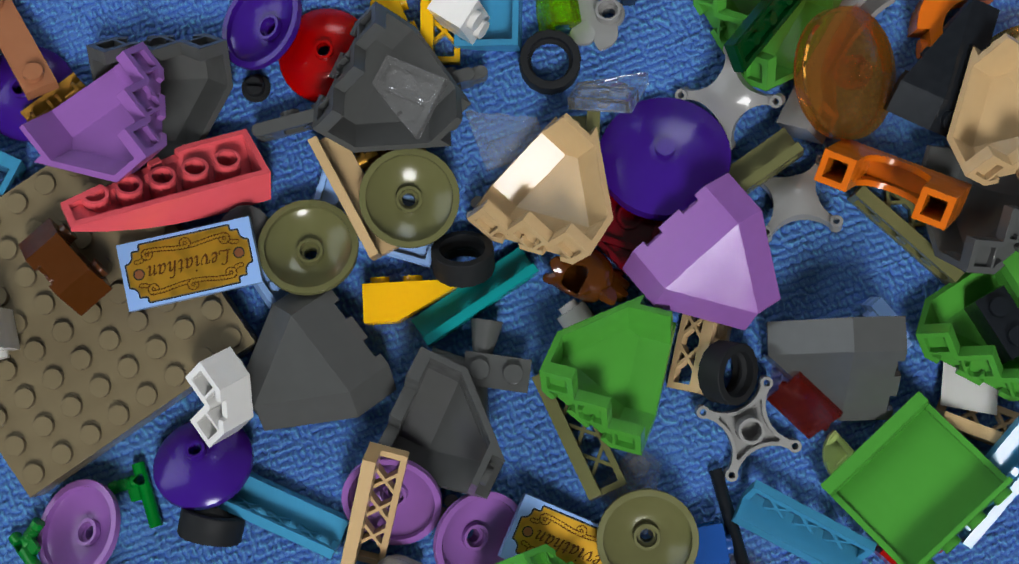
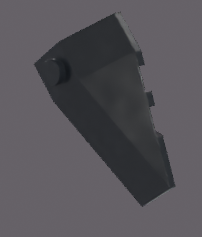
M967 0L943 27V34L931 47L926 46L920 53L922 56L910 71L905 70L898 78L883 109L947 137L972 48L975 46L984 51L990 46L1000 10L979 0Z

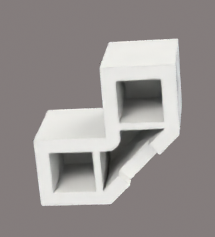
M231 347L200 361L185 377L204 404L190 421L209 448L238 432L254 417L250 374L244 367L242 360L237 357Z

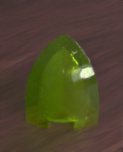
M536 0L539 31L546 29L555 30V26L569 25V28H573L582 22L577 0Z

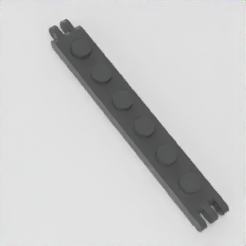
M482 65L456 70V67L446 68L461 90L484 83L488 79V70ZM315 103L311 105L312 109L299 112V109H290L280 113L279 118L254 124L251 131L260 142H268L313 130Z

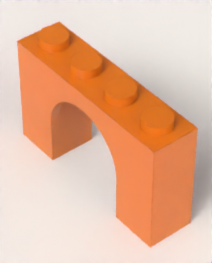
M844 138L825 148L814 177L815 181L843 192H847L854 186H870L899 195L916 205L911 218L944 231L960 215L972 184L849 138Z

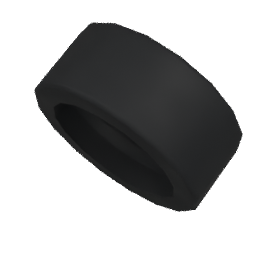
M552 29L536 32L526 40L521 49L519 68L522 79L531 89L540 94L553 95L564 92L573 85L579 75L581 55L578 45L571 36L564 32ZM555 44L563 48L567 53L569 67L561 78L553 81L543 80L532 70L531 57L534 51L541 45Z
M464 230L445 234L436 240L431 248L434 277L440 283L450 287L465 288L479 285L488 280L494 272L493 243L487 236L478 232ZM460 256H471L476 258L471 261L464 262L450 260L452 258Z
M718 340L710 344L703 353L699 363L698 380L703 395L711 402L738 406L745 402L753 393L758 376V363L753 349L745 343ZM731 358L733 365L732 377L725 388L724 371L728 360Z
M218 507L205 510L181 508L177 533L184 540L196 544L213 547H232L242 541L245 520Z

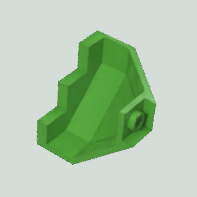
M693 0V5L699 15L705 14L713 27L710 33L723 52L724 44L761 0ZM802 0L746 71L741 73L750 86L768 91L799 76L842 0Z
M1000 270L995 274L965 272L956 283H948L924 301L915 333L924 357L936 364L941 360L955 367L956 374L979 386L983 382L998 390V396L1008 401H1019V356L1002 365L995 345L986 344L964 310L973 302L1003 285L1018 308L1019 299Z
M641 295L557 331L539 370L542 392L550 399L558 397L568 405L566 412L584 427L592 425L602 434L600 440L607 446L642 456L657 416L677 324L673 322V312L659 307L646 306L644 295Z

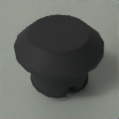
M252 74L243 81L242 93L251 102H262L270 94V83L263 75Z

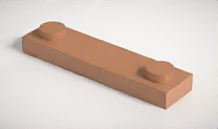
M0 0V50L27 100L30 101L58 89L59 85L13 1Z

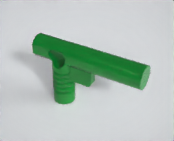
M145 461L132 464L134 475L108 483V488L114 495L128 490L132 502L142 500L150 529L163 525ZM141 474L145 480L144 484L137 482V478Z
M34 517L23 535L20 532H14L9 536V542L24 564H42L37 557L41 546L36 540L46 524L41 518Z

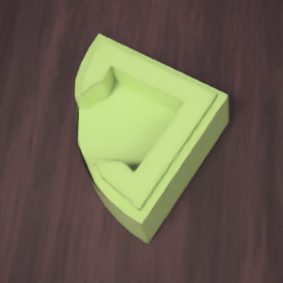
M832 430L828 434L822 448L823 463L829 475L855 452L836 430Z

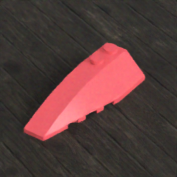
M242 129L181 145L174 149L173 155L162 160L156 157L147 162V167L127 176L119 182H114L107 186L99 184L61 202L60 206L71 232H109L174 225L226 213L239 205H254L271 200V171L248 130Z

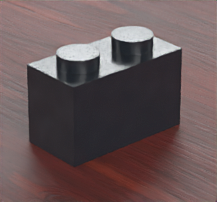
M1003 285L964 309L986 344L995 345L1002 365L1019 356V308Z

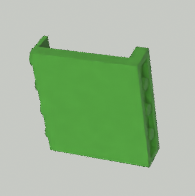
M919 391L820 485L897 564H936L932 559L941 550L948 554L962 541L958 536L967 526L974 530L987 517L983 511L992 502L999 506L1013 493L1009 488L1013 483V479L1010 476H1005L929 404V400Z

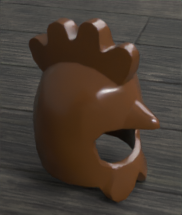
M594 249L591 255L573 265L562 262L559 256H555L549 262L553 272L543 275L544 282L587 303H595L601 300L608 305H614L616 301H626L629 294L627 290L630 284L623 278L624 272L613 268L610 261L597 249Z

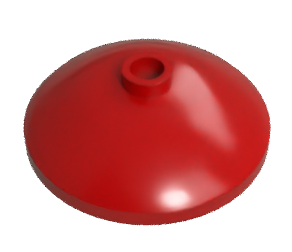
M331 8L317 9L302 15L296 39L289 50L278 59L280 70L286 83L300 97L316 103L319 95L326 97L334 81L329 75L340 52L346 53L354 40V37L349 34L358 20L356 17L347 12ZM322 46L330 48L327 55H320L318 53Z

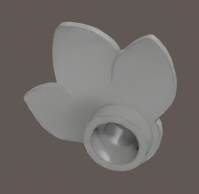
M575 0L565 7L566 12L577 21L572 27L569 36L578 46H587L594 42L599 51H604L617 41L618 27L625 19V10L619 1ZM608 13L614 14L613 17L604 18Z

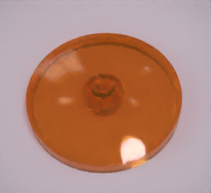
M841 6L820 12L807 24L797 44L794 58V84L797 98L806 118L821 134L834 140L860 139L874 132L889 112L883 108L896 84V68L891 44L877 20L868 12L858 7Z

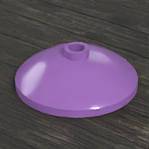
M381 456L379 463L388 474L399 468L400 461ZM408 460L389 545H406L423 539L435 528L441 515L442 495L438 484L427 470L411 460ZM362 463L350 472L342 489V507L348 521H350ZM385 483L373 490L381 501L393 495ZM379 511L368 516L369 521L375 528L386 524Z
M89 479L71 482L59 490L50 500L41 518L46 524L37 536V541L41 546L38 554L42 564H105L116 547L121 525L120 508L113 492L106 485Z
M492 490L487 499L468 494L457 499L444 512L435 531L433 552L436 564H495L505 560L498 556V552L518 505L504 494ZM473 529V535L467 538L469 532Z

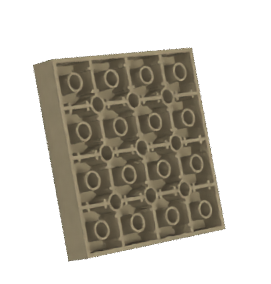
M47 165L0 197V307L13 310L20 344L19 350L10 351L9 358L0 360V453L30 498L46 494L191 394L194 390L185 377L200 361L228 347H231L237 357L241 359L254 350L258 341L257 335L227 291L141 311L129 312L116 245L183 231L184 228L181 224L123 231L74 232L78 237L75 243L81 254L89 261L97 259L108 270L109 274L106 278L113 289L82 316L62 301L50 289L51 283L39 270L34 271L26 262L18 245L48 218L53 220L58 226L64 223L69 227L60 203L99 184L107 186L114 182Z

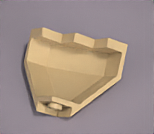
M1007 33L994 40L984 51L973 46L946 138L964 175L984 186L999 183V177L1016 174L1019 179V36L1014 38Z
M567 113L559 118L555 116L491 184L467 217V220L491 241L503 244L505 239L519 243V249L542 256L546 251L560 255V261L572 265L591 255L614 219L597 127L587 132L578 121Z

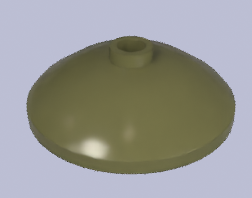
M418 148L392 150L382 155L368 168L360 185L359 205L365 223L378 238L396 247L418 248L435 242L451 227L459 209V188L451 169L438 156ZM405 195H412L415 198V203L412 206L404 205L402 199Z
M312 199L292 202L277 210L263 226L258 240L260 263L270 281L286 292L304 296L321 294L341 284L354 268L359 252L358 236L348 216L333 204ZM311 251L317 253L313 259L306 258V255Z
M636 489L619 496L606 508L597 528V550L602 564H694L699 549V532L690 510L677 497L658 489ZM649 529L653 534L651 538L643 539L640 536L641 531Z

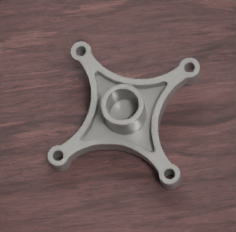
M723 46L725 63L717 79L709 86L701 89L682 87L676 90L675 98L694 100L706 106L715 115L724 129L730 143V149L733 150L736 146L734 140L735 128L739 119L746 111L761 105L779 108L785 103L786 99L782 93L766 94L750 86L743 78L741 72H734L726 49Z
M823 154L816 157L815 164L808 171L795 176L772 177L761 185L769 195L773 206L772 217L765 226L768 242L772 241L773 235L782 226L798 220L816 221L829 227L832 232L841 231L843 218L839 215L830 214L822 206L816 192L814 177Z
M762 375L758 378V388L753 397L736 409L720 412L708 409L704 404H699L695 407V414L699 418L714 421L727 435L731 456L729 465L723 470V474L729 482H734L738 479V471L743 461L752 452L762 447L782 446L793 453H797L802 449V444L799 440L782 436L769 421L766 411V399L769 389L773 386V380L767 375Z

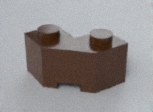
M48 218L18 246L26 262L34 271L39 270L51 283L50 289L82 316L113 289L106 278L109 272L97 259L89 261L81 254L75 243L78 237L74 232H71L66 224L63 223L58 226L53 220Z

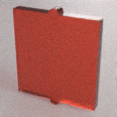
M801 372L797 373L787 382L782 381L778 386L779 388L767 398L808 439L822 429L827 431L830 424L843 414Z

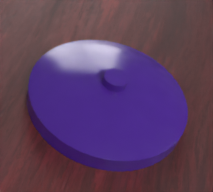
M651 98L627 107L609 123L600 142L609 194L627 211L650 220L666 221L678 209L683 211L688 208L690 204L697 200L695 194L701 188L730 171V143L720 123L700 106L677 98Z

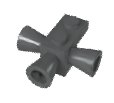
M471 318L473 351L465 350V357L436 347L432 348V352L468 368L489 420L488 388L528 393L532 360L494 355L493 351L503 322Z

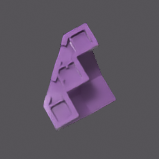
M144 42L123 50L116 57L119 63L111 70L53 110L19 127L41 155L34 161L35 163L117 183L138 171L167 146V134L162 132V121L166 118L165 95L161 94V83L165 80L164 68Z
M727 173L701 188L695 194L697 200L690 204L688 208L683 211L678 209L658 227L661 231L650 243L642 242L637 246L622 269L654 307L746 330L759 313L781 300L762 210L735 179Z

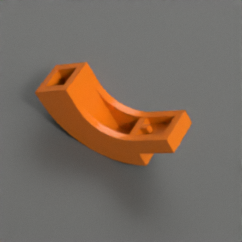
M967 0L919 1L910 18L907 37L920 38L916 44L917 59L922 57L920 53L926 46L931 47L943 34V25L947 13L953 9L961 8ZM979 0V1L984 2V3H986V4H990L993 0Z

